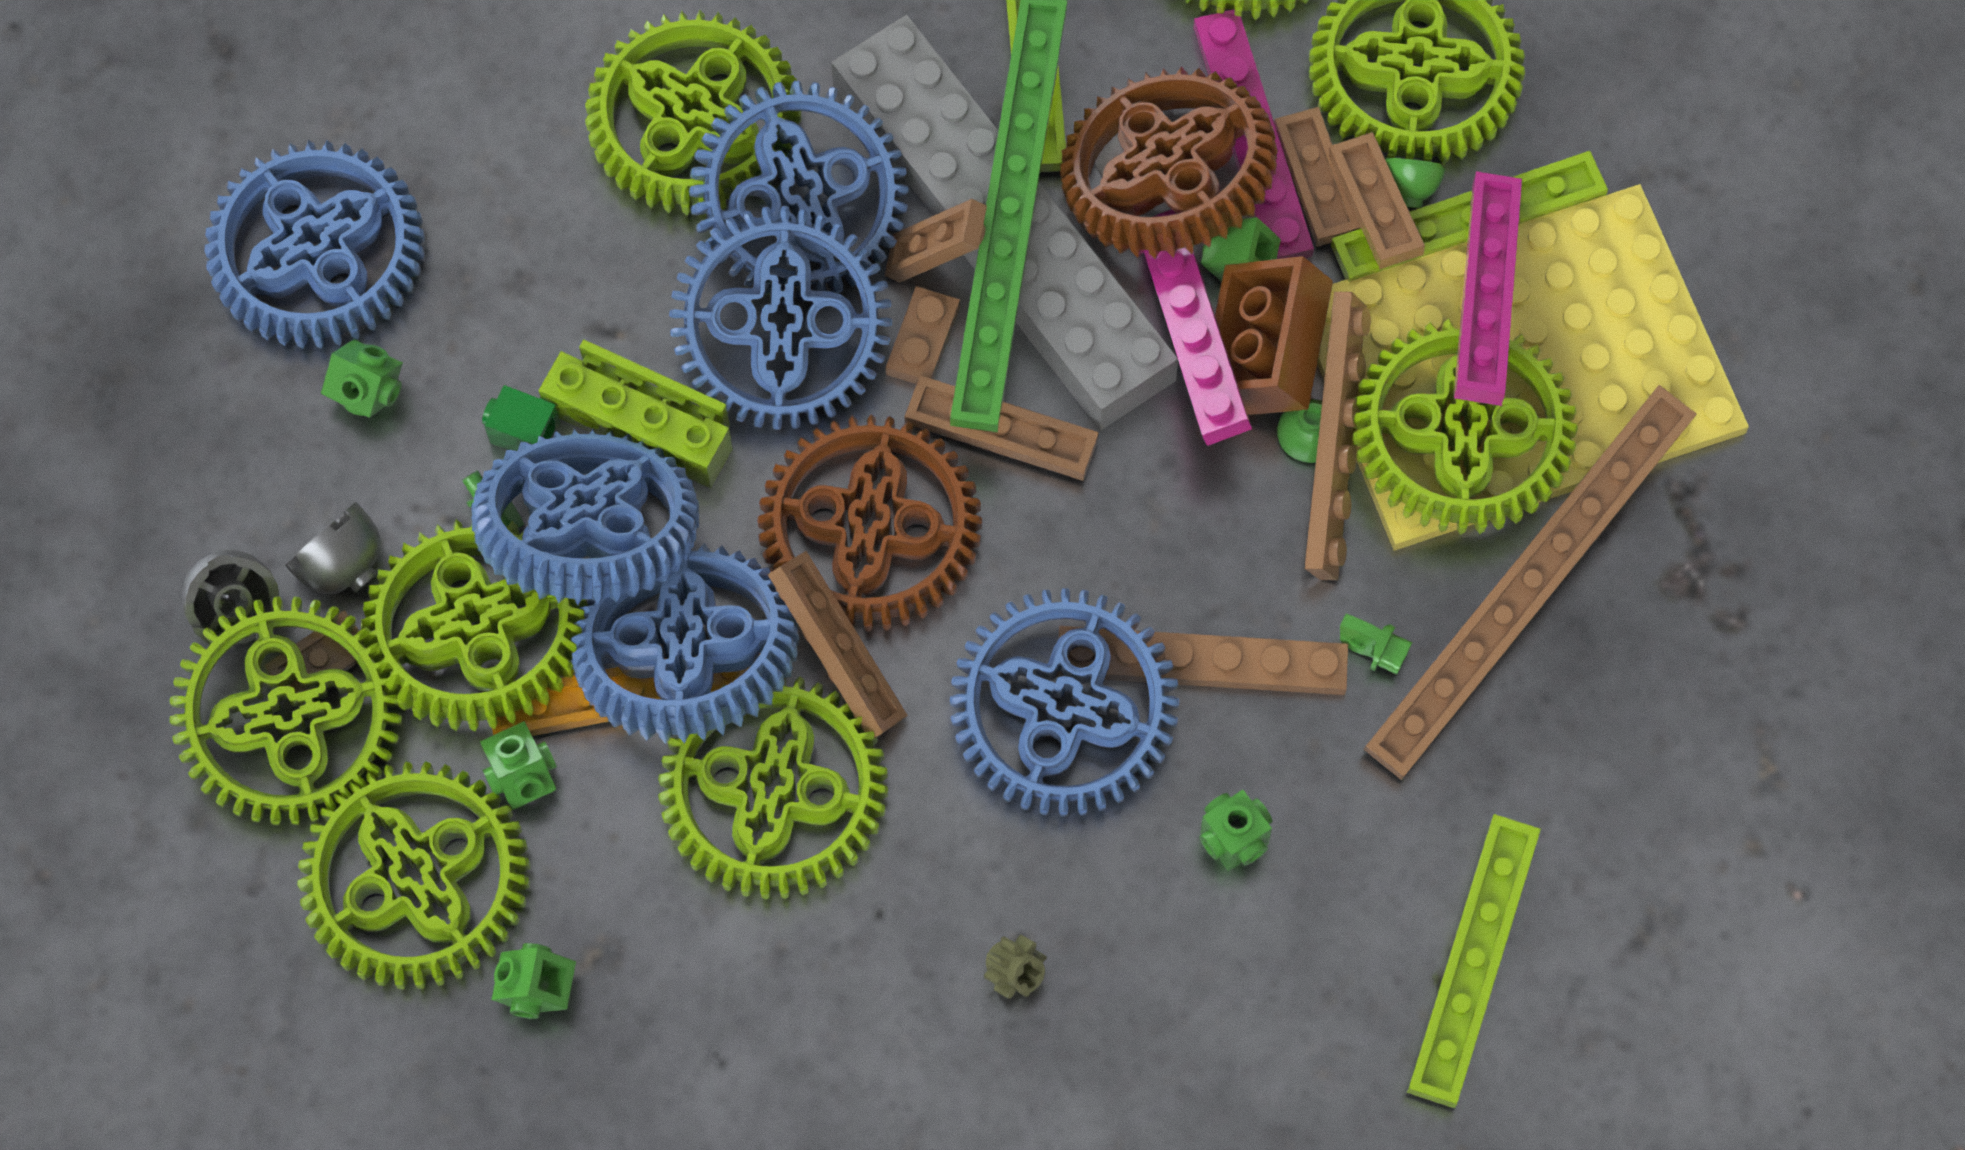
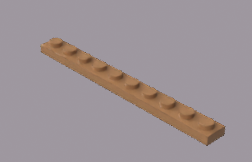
M1658 385L1363 749L1399 779H1403L1697 414L1662 386Z

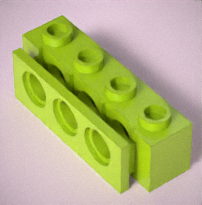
M583 339L579 346L582 360L560 351L538 391L541 399L556 404L561 420L589 433L594 429L596 434L606 435L612 430L614 436L618 438H623L630 434L634 443L642 441L649 450L661 448L665 457H675L676 465L685 468L686 476L689 479L712 488L733 450L729 430V417L725 403Z

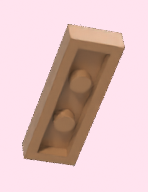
M1319 107L1275 118L1274 124L1316 247L1331 243L1334 237L1360 229V224L1328 156L1329 146L1332 143Z
M1373 132L1329 146L1328 156L1379 269L1424 255L1425 245Z
M969 199L893 234L897 242L893 248H890L885 276L900 283L978 249L985 235L984 219L987 205L974 199Z

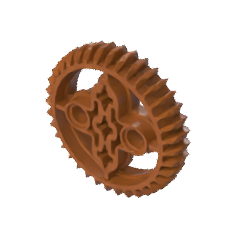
M1182 66L1173 75H1170L1164 68L1160 76L1151 77L1145 71L1142 81L1134 83L1128 78L1127 87L1119 90L1112 86L1109 98L1097 96V108H1084V120L1074 121V133L1066 136L1067 148L1061 150V160L1063 162L1060 165V175L1063 183L1061 185L1069 210L1073 212L1076 221L1081 227L1086 228L1087 233L1091 235L1092 239L1098 237L1105 247L1113 244L1120 254L1130 248L1131 252L1138 258L1145 250H1148L1154 259L1157 258L1161 251H1167L1174 258L1177 249L1185 248L1192 254L1194 245L1200 243L1210 248L1211 238L1217 235L1227 240L1229 227L1242 229V216L1254 217L1255 204L1265 203V191L1272 189V176L1276 174L1278 154L1273 126H1271L1269 116L1264 108L1261 107V103L1257 100L1256 96H1251L1245 86L1237 87V84L1234 83L1231 77L1222 81V78L1216 71L1206 77L1200 68L1195 70L1192 75H1188ZM1172 109H1194L1174 122H1171L1162 112ZM1118 134V141L1124 152L1106 164L1100 185L1092 189L1090 176L1094 163L1106 144ZM1245 134L1248 151L1244 163L1234 179L1220 192V184L1214 171L1230 161L1236 139ZM1163 202L1176 213L1162 217H1140V215L1147 213Z
M871 414L867 418V425L858 426V420L852 415L848 422L849 428L841 429L840 424L833 420L830 424L831 434L825 435L822 430L816 427L813 431L814 443L811 444L808 440L800 437V440L797 442L800 454L786 450L784 460L787 466L775 464L773 475L777 480L766 481L764 487L765 492L769 496L761 497L759 502L760 510L765 513L757 518L758 527L764 530L758 537L760 546L767 548L763 552L764 562L766 564H774L770 572L795 558L788 540L787 519L794 520L799 531L807 539L819 544L835 546L832 561L833 575L837 584L847 591L848 594L844 595L832 591L852 626H855L856 620H863L864 630L870 632L873 628V620H882L883 628L888 631L892 628L891 618L899 616L900 622L905 626L910 624L909 612L913 610L924 619L928 615L927 602L940 608L943 605V597L940 591L954 596L957 592V585L953 579L959 581L967 579L968 570L964 565H973L975 563L976 553L971 549L978 548L981 543V536L976 531L982 529V518L975 515L981 511V502L978 498L973 497L976 494L975 482L966 481L969 477V470L966 465L956 466L958 454L955 450L943 454L945 442L942 438L929 444L930 432L924 428L916 436L913 435V424L909 420L899 430L895 429V420L891 416L885 420L884 426H877L876 417ZM871 450L866 452L855 463L850 475L848 489L817 485L806 491L799 500L792 499L801 482L821 464L845 453ZM892 452L910 457L921 463L939 479L950 500L953 526L945 525L941 514L929 504L905 499L907 471L903 462L893 455ZM884 468L885 476L881 479V483H878L877 489H874L872 481H876L877 475H880L881 469ZM889 499H892L893 514L895 516V536L892 535L891 512L887 505ZM821 508L830 509L835 513L831 519L826 521H818L811 517L816 510ZM845 510H848L849 532H850V537H851V539H852V545H851L850 547H848L847 533H846V530H845V529H846V511H845ZM875 512L877 520L873 521L872 526L868 529V533L865 534L863 525L867 524L868 519ZM914 524H921L929 529L921 537H912L905 532L909 526ZM941 546L948 547L938 567L920 583L896 594L865 598L885 583L893 556L911 560H923L934 554ZM863 556H866L868 565H864L862 572L859 573V577L856 578L854 569L858 568L859 562H862Z

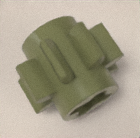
M1021 934L1015 942L1003 936L1001 941L989 950L986 955V968L988 971L984 974V978L995 984L994 990L1011 999L1015 991L1028 997L1030 992L1039 987L1044 979L1045 967L1043 962L1047 957L1036 950L1037 943Z

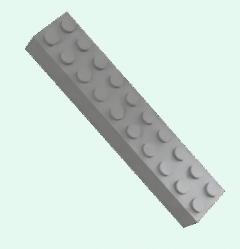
M907 14L831 62L833 87L837 88V93L843 100L848 94L854 97V102L850 109L855 113L863 105L869 107L868 114L863 118L869 125L876 118H880L883 121V124L875 133L879 138L886 133L893 135L894 139L885 146L887 152L899 149L902 156L895 162H892L895 167L906 168L907 174L903 178L933 216L969 199H974L986 205L998 129ZM1039 183L1016 323L1101 431L1174 383L1177 377L1178 358ZM979 248L964 254L974 269L976 268Z

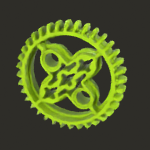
M1338 0L1337 3L1331 2L1327 7L1326 16H1322L1318 21L1317 30L1319 31L1313 34L1311 43L1313 48L1309 53V62L1311 64L1309 78H1311V81H1314L1312 86L1314 97H1320L1318 103L1320 112H1329L1327 118L1329 126L1341 124L1339 130L1341 139L1354 135V138L1373 132L1381 151L1387 153L1386 158L1401 156L1405 157L1404 159L1414 160V158H1421L1422 161L1431 162L1432 157L1437 156L1441 163L1445 165L1449 162L1451 152H1453L1462 160L1467 154L1468 147L1478 152L1482 148L1483 139L1492 141L1495 138L1497 128L1503 129L1505 127L1508 115L1514 113L1517 105L1516 100L1521 96L1523 88L1521 81H1523L1525 69L1522 66L1525 54L1524 50L1519 49L1521 44L1520 34L1513 33L1515 27L1513 18H1504L1506 11L1504 4L1492 6L1493 0ZM1405 1L1395 12L1392 32L1368 31L1358 35L1347 46L1340 45L1349 26L1359 17L1377 7ZM1442 6L1461 14L1481 31L1494 52L1495 60L1491 59L1483 48L1474 41L1447 38V18ZM1421 21L1426 23L1428 27L1418 28L1411 23ZM1367 60H1374V63L1368 62ZM1413 64H1419L1420 67L1413 66ZM1338 71H1343L1344 75L1349 77L1352 84L1359 89L1387 93L1386 112L1393 127L1372 118L1351 100L1341 85ZM1486 84L1494 85L1489 99L1475 115L1457 125L1440 130L1427 131L1439 118L1442 98L1467 99L1484 88ZM1414 102L1419 104L1423 108L1420 110H1412L1407 108L1404 104Z
M682 10L678 16L679 21L670 22V19L663 14L661 25L658 27H654L652 23L646 20L644 24L645 33L641 35L630 29L628 34L630 43L627 44L617 40L614 45L617 55L605 53L603 58L604 67H596L594 73L596 82L590 83L588 88L590 99H587L585 103L586 112L589 114L585 119L587 130L590 131L588 135L590 146L596 149L594 151L596 160L600 164H604L605 174L609 178L616 177V185L620 190L630 187V195L635 201L646 194V203L651 209L662 200L664 210L668 213L672 211L675 204H681L682 212L688 215L691 211V205L704 202V198H695L689 195L691 186L703 185L704 181L672 177L681 174L689 167L694 160L697 150L712 151L703 144L701 139L705 133H711L720 137L711 124L715 118L723 119L730 124L724 113L728 105L736 107L743 113L741 107L735 103L746 85L747 74L743 65L744 60L762 74L769 86L772 98L775 83L781 82L785 87L786 95H790L791 85L794 81H797L794 75H791L792 71L787 60L782 61V52L778 46L770 48V39L767 38L766 34L756 38V29L753 28L752 24L740 31V21L736 17L726 25L723 22V16L719 12L716 13L712 21L705 20V14L701 10L697 13L696 20H688L687 15ZM681 48H712L705 51L697 59L687 74L682 73L665 62L651 60L658 55ZM716 74H725L729 76L728 78L722 81L710 80V78ZM624 84L628 85V94L632 105L645 117L652 120L640 141V153L644 160L642 165L635 162L625 152L615 130V101ZM786 111L777 114L779 118L793 121L798 125L802 121L801 111ZM756 122L746 128L734 140L723 160L727 164L741 163L737 167L719 175V201L723 211L727 207L726 199L730 198L737 185L762 174L754 150L755 139L759 133ZM777 138L776 143L772 147L774 152L782 151L785 157H787L788 152L792 148L790 143L782 144L779 138ZM666 143L678 145L670 151L658 150L661 145Z
M1448 318L1444 321L1442 331L1440 332L1430 322L1425 326L1424 337L1412 329L1408 332L1407 343L1396 338L1392 342V353L1386 350L1381 351L1377 360L1379 365L1372 363L1368 367L1366 375L1369 379L1361 380L1358 389L1361 395L1355 397L1357 399L1356 404L1361 412L1354 415V423L1357 427L1353 428L1358 431L1353 433L1352 441L1354 446L1362 447L1357 452L1358 463H1369L1364 471L1366 479L1379 478L1374 488L1377 494L1391 491L1388 498L1390 508L1398 505L1400 502L1406 504L1403 511L1405 518H1409L1417 511L1422 514L1420 523L1423 527L1430 523L1431 518L1440 520L1438 527L1441 533L1447 530L1449 522L1457 523V530L1460 535L1466 532L1468 523H1474L1475 529L1479 534L1485 532L1487 521H1491L1493 526L1499 531L1505 525V515L1517 524L1522 519V509L1533 514L1539 506L1538 500L1546 503L1551 498L1552 490L1550 487H1560L1563 480L1561 473L1568 472L1571 465V460L1567 456L1573 455L1576 448L1575 441L1571 440L1578 431L1577 424L1571 422L1575 418L1576 408L1567 404L1572 396L1570 389L1559 388L1564 380L1562 372L1549 374L1553 366L1552 358L1538 361L1537 358L1540 352L1538 345L1532 346L1528 350L1524 349L1525 338L1523 334L1515 337L1513 341L1509 340L1507 368L1519 375L1532 388L1544 408L1546 418H1539L1529 403L1517 398H1504L1502 406L1486 403L1478 405V402L1455 399L1454 388L1460 329H1454L1453 323ZM1456 354L1446 360L1439 368L1436 379V394H1411L1397 402L1391 411L1382 410L1389 390L1402 373L1427 359ZM1447 399H1450L1451 404L1447 407L1441 432H1437ZM1461 416H1464V422L1467 423V429L1469 430L1467 436L1464 435V429H1462ZM1419 418L1428 427L1419 430L1413 429L1407 425L1405 420ZM1491 420L1482 451L1479 453L1477 448L1482 443L1487 422ZM1507 422L1516 423L1523 432L1511 434L1506 432L1501 425ZM1382 433L1390 434L1396 445L1405 452L1435 454L1434 471L1436 481L1444 493L1450 497L1431 492L1406 476L1388 454ZM1538 441H1546L1545 450L1540 462L1522 484L1498 496L1470 500V498L1483 492L1489 485L1493 471V457H1518L1530 451ZM1460 460L1464 461L1468 474L1467 481H1464L1463 474H1461Z
M456 519L453 525L454 530L445 532L437 524L435 529L436 536L430 539L419 532V545L415 548L403 542L402 552L404 557L399 558L389 555L388 564L391 571L378 569L377 580L380 585H369L368 594L371 601L364 602L363 606L366 618L361 619V629L367 627L370 633L362 644L367 648L371 644L379 642L380 646L377 648V652L369 657L374 659L375 663L380 660L384 662L382 669L377 670L379 678L389 677L383 689L386 695H398V706L404 712L412 708L414 717L418 718L419 721L429 715L431 723L437 728L448 718L450 728L455 731L460 727L462 721H468L469 728L476 732L479 727V721L487 720L489 727L495 730L498 724L496 717L506 716V719L513 725L516 720V711L523 709L524 713L532 717L534 709L531 701L535 698L540 703L548 706L550 698L546 690L547 687L562 693L564 686L561 677L572 678L574 674L571 659L573 658L572 653L577 650V645L571 641V638L583 633L581 627L575 625L574 622L585 619L584 610L579 608L588 606L587 599H582L579 605H577L574 599L565 598L558 604L556 597L553 595H547L543 599H539L536 590L533 589L522 593L518 583L507 585L506 579L491 584L483 566L471 557L482 555L475 543L472 523L471 527L463 528L462 523ZM512 521L506 528L515 537L522 540L523 533L520 534L518 525ZM435 569L431 579V589L436 604L410 615L405 621L403 630L399 633L398 638L392 639V621L401 600L420 578ZM459 580H468V581H469V582H468L466 585H464L463 587H459V588H453V587H451V585H452L453 583H455L456 581H459ZM521 605H524V606H525V607H523V608L517 609L518 606H521ZM558 608L559 625L553 644L542 660L531 671L515 681L520 668V660L514 643L538 633L545 625L551 610ZM479 621V624L473 626L471 625L473 622ZM427 639H434L431 642H425ZM488 660H500L499 664L492 668L481 667ZM408 663L416 665L422 670L437 671L459 663L468 683L482 693L458 694L431 688L411 677L402 664Z
M274 597L272 602L273 612L265 613L262 601L256 600L254 601V609L257 615L248 618L244 608L239 606L235 608V613L240 620L239 623L231 626L228 618L222 615L218 618V622L224 630L220 636L217 637L210 628H206L203 631V635L211 643L207 649L195 642L191 644L190 649L196 656L200 657L199 661L196 664L190 660L182 659L180 663L182 669L192 674L189 680L175 677L173 681L175 687L186 691V696L176 695L170 697L171 706L184 708V714H175L170 716L169 719L172 726H186V731L175 734L172 739L176 745L188 743L191 745L190 748L179 754L182 763H189L196 759L199 762L188 772L191 779H199L206 773L208 774L209 778L201 786V790L206 795L213 792L218 786L222 788L216 798V803L219 806L223 807L233 796L237 798L233 806V813L237 816H241L247 805L250 804L253 805L251 819L254 822H260L263 818L264 809L271 810L270 819L272 825H280L282 811H289L291 824L299 825L301 820L299 810L308 809L311 821H319V812L316 806L325 803L326 808L335 812L337 806L333 801L334 794L339 793L346 799L352 796L348 791L350 781L355 782L362 789L368 785L361 778L366 772L373 773L377 779L382 776V770L374 765L373 761L375 758L385 762L391 761L392 754L388 750L381 748L382 742L389 744L398 743L399 736L394 732L387 731L386 725H401L402 716L396 713H388V708L398 707V695H386L383 687L389 677L379 678L377 670L382 669L384 662L380 660L375 663L374 659L369 657L377 652V648L380 646L379 642L373 643L367 648L362 644L370 633L367 627L352 635L351 631L355 627L356 619L349 615L341 625L336 624L340 612L338 607L332 606L325 618L319 616L321 612L319 600H313L310 604L309 612L305 613L302 612V600L300 597H293L291 611H284L281 597ZM278 627H298L321 633L333 639L354 657L361 667L366 681L360 683L352 674L340 669H327L308 674L298 646L289 638L275 635L273 630ZM254 633L259 634V639L248 649L245 657V672L249 690L221 699L212 709L209 722L206 725L201 724V699L203 689L212 669L226 651L236 643ZM278 652L286 656L288 663L282 673L270 676L261 671V663L266 655ZM297 679L302 688L311 690L296 693L295 689L289 685ZM331 687H337L340 694L348 693V696L341 698V707L338 709H332L329 702L321 703V700L328 697L327 689ZM263 688L271 689L267 695L269 701L259 703L264 696ZM370 697L372 699V722L362 751L353 764L338 778L321 788H315L314 783L324 774L328 764V749L323 732L352 722L360 713L364 698ZM289 699L292 706H300V709L292 712L293 720L284 722L281 715H274L273 713L281 709V701ZM236 712H241L244 719H251V722L244 725L245 733L241 735H236L233 728H226V725L233 722L232 714ZM315 718L310 723V734L300 732L305 727L304 720ZM276 728L280 734L285 736L276 743L270 733L263 731ZM213 739L223 749L234 753L266 748L269 764L275 776L285 784L299 787L300 792L295 795H274L263 793L241 784L225 772L216 762L206 744L207 740ZM299 745L308 747L312 751V760L307 767L295 770L286 765L285 757L291 748Z
M801 676L797 677L794 681L793 687H787L786 678H784L783 691L773 692L772 705L759 703L760 709H783L769 716L761 724L751 751L731 746H720L712 749L702 760L695 759L700 747L704 743V740L696 733L689 734L685 744L679 738H670L668 747L675 754L664 755L661 760L662 766L669 770V772H664L658 776L660 786L667 788L658 794L661 805L669 806L661 814L664 823L674 824L668 830L670 839L672 841L682 840L678 846V851L682 857L695 853L690 861L691 867L697 871L709 864L705 873L708 881L713 882L717 880L723 873V888L730 891L737 881H741V892L746 897L750 896L754 885L760 886V893L763 899L770 897L771 887H779L781 897L786 899L790 895L789 885L798 884L799 892L802 895H806L809 892L807 881L815 878L820 888H824L827 885L825 872L828 870L835 877L841 878L844 872L840 861L843 859L853 866L858 863V856L852 848L855 847L868 851L870 840L863 833L878 834L880 830L879 823L871 817H881L886 812L885 805L877 800L888 797V787L879 783L888 778V771L886 767L878 765L884 760L883 749L872 748L878 742L877 737L874 738V731L864 732L861 727L862 716L852 719L853 712L847 703L837 708L840 702V694L836 690L829 693L823 699V685L817 682L809 692L805 691V680ZM802 711L828 723L848 745L858 772L859 786L857 795L850 793L846 780L838 772L810 764L814 750V733L811 725L800 715ZM791 728L793 740H788L786 747H783L782 752L779 753L777 741H783L785 734H788ZM716 729L707 731V735H706L705 740H706ZM795 761H797L800 777L797 783L798 803L794 802L796 799V784L792 768ZM725 767H731L739 772L737 778L729 783H719L713 778L717 771ZM779 773L781 785L775 787L774 792L770 794L768 799L765 786H771L773 779H776ZM690 777L697 778L701 792L709 800L737 808L732 826V838L736 848L746 856V861L740 862L721 852L700 830L694 819L689 802L688 787ZM750 784L755 800L752 811L750 810L747 796ZM819 788L830 790L834 794L833 798L823 805H816L810 802L808 797L814 790ZM845 812L853 813L840 836L820 853L789 865L761 866L766 860L777 857L786 849L796 821L811 825H828L840 819ZM765 819H767L770 832H764L762 838L755 845L753 832H758L761 825H764Z
M406 761L403 765V774L396 775L393 767L386 765L384 768L386 778L377 780L376 776L368 771L366 780L369 785L362 789L355 782L350 781L349 789L353 795L348 799L339 793H335L333 799L338 809L334 812L329 808H321L320 811L322 818L326 821L325 826L311 824L310 832L318 841L303 842L302 849L313 858L303 859L298 863L300 871L308 875L297 881L300 891L308 893L300 899V905L303 910L312 911L305 920L310 928H318L314 934L319 944L329 943L326 952L332 959L343 955L340 964L345 970L349 971L358 965V976L366 980L376 969L375 980L380 986H385L391 975L394 974L395 985L398 989L405 988L409 976H413L418 989L425 988L426 975H432L436 984L443 986L445 983L444 971L451 969L457 979H461L464 974L460 965L464 962L469 961L471 967L479 969L481 963L476 954L481 950L490 957L495 956L496 949L491 940L495 937L499 941L507 942L509 939L508 932L502 927L503 923L518 925L520 919L510 908H524L527 903L525 897L515 891L530 888L529 878L520 874L531 868L529 859L520 856L528 850V845L525 839L517 838L522 833L519 822H509L513 816L511 808L508 805L498 807L501 802L500 795H496L494 792L485 795L487 786L484 781L479 779L470 785L469 773L464 770L452 780V769L446 764L440 768L437 775H434L433 766L427 761L421 766L420 773H415L412 763ZM436 795L462 804L479 819L473 823L463 818H447L422 833L406 812L394 807H380L378 805L403 796ZM364 815L365 818L358 830V842L363 854L372 867L349 884L343 896L344 910L336 914L329 889L331 860L344 834ZM379 826H383L385 830H389L395 836L394 840L397 846H392L390 842L387 843L381 837ZM492 836L496 844L500 863L497 893L487 915L471 933L465 935L464 931L471 919V907L457 881L471 873L481 863L485 853V839ZM461 838L468 841L462 853L458 855H447L444 853L445 846L451 840ZM413 842L417 848L412 850L408 843ZM431 851L441 868L440 877L446 887L445 891H441L436 885L439 883V874L428 854ZM385 858H388L392 863L389 866V872L383 863ZM406 864H409L412 869L415 868L416 871L421 873L423 885H419L417 881H414L407 875ZM389 874L401 895L399 898L396 897L390 883L387 881ZM371 894L384 895V902L378 909L374 911H364L361 909V905L367 896ZM416 898L421 907L416 908L411 901ZM433 902L448 912L450 924H446L444 920H441L434 914ZM406 916L416 931L425 939L435 943L449 942L453 945L427 955L414 957L393 956L364 945L349 930L356 927L366 932L382 931Z

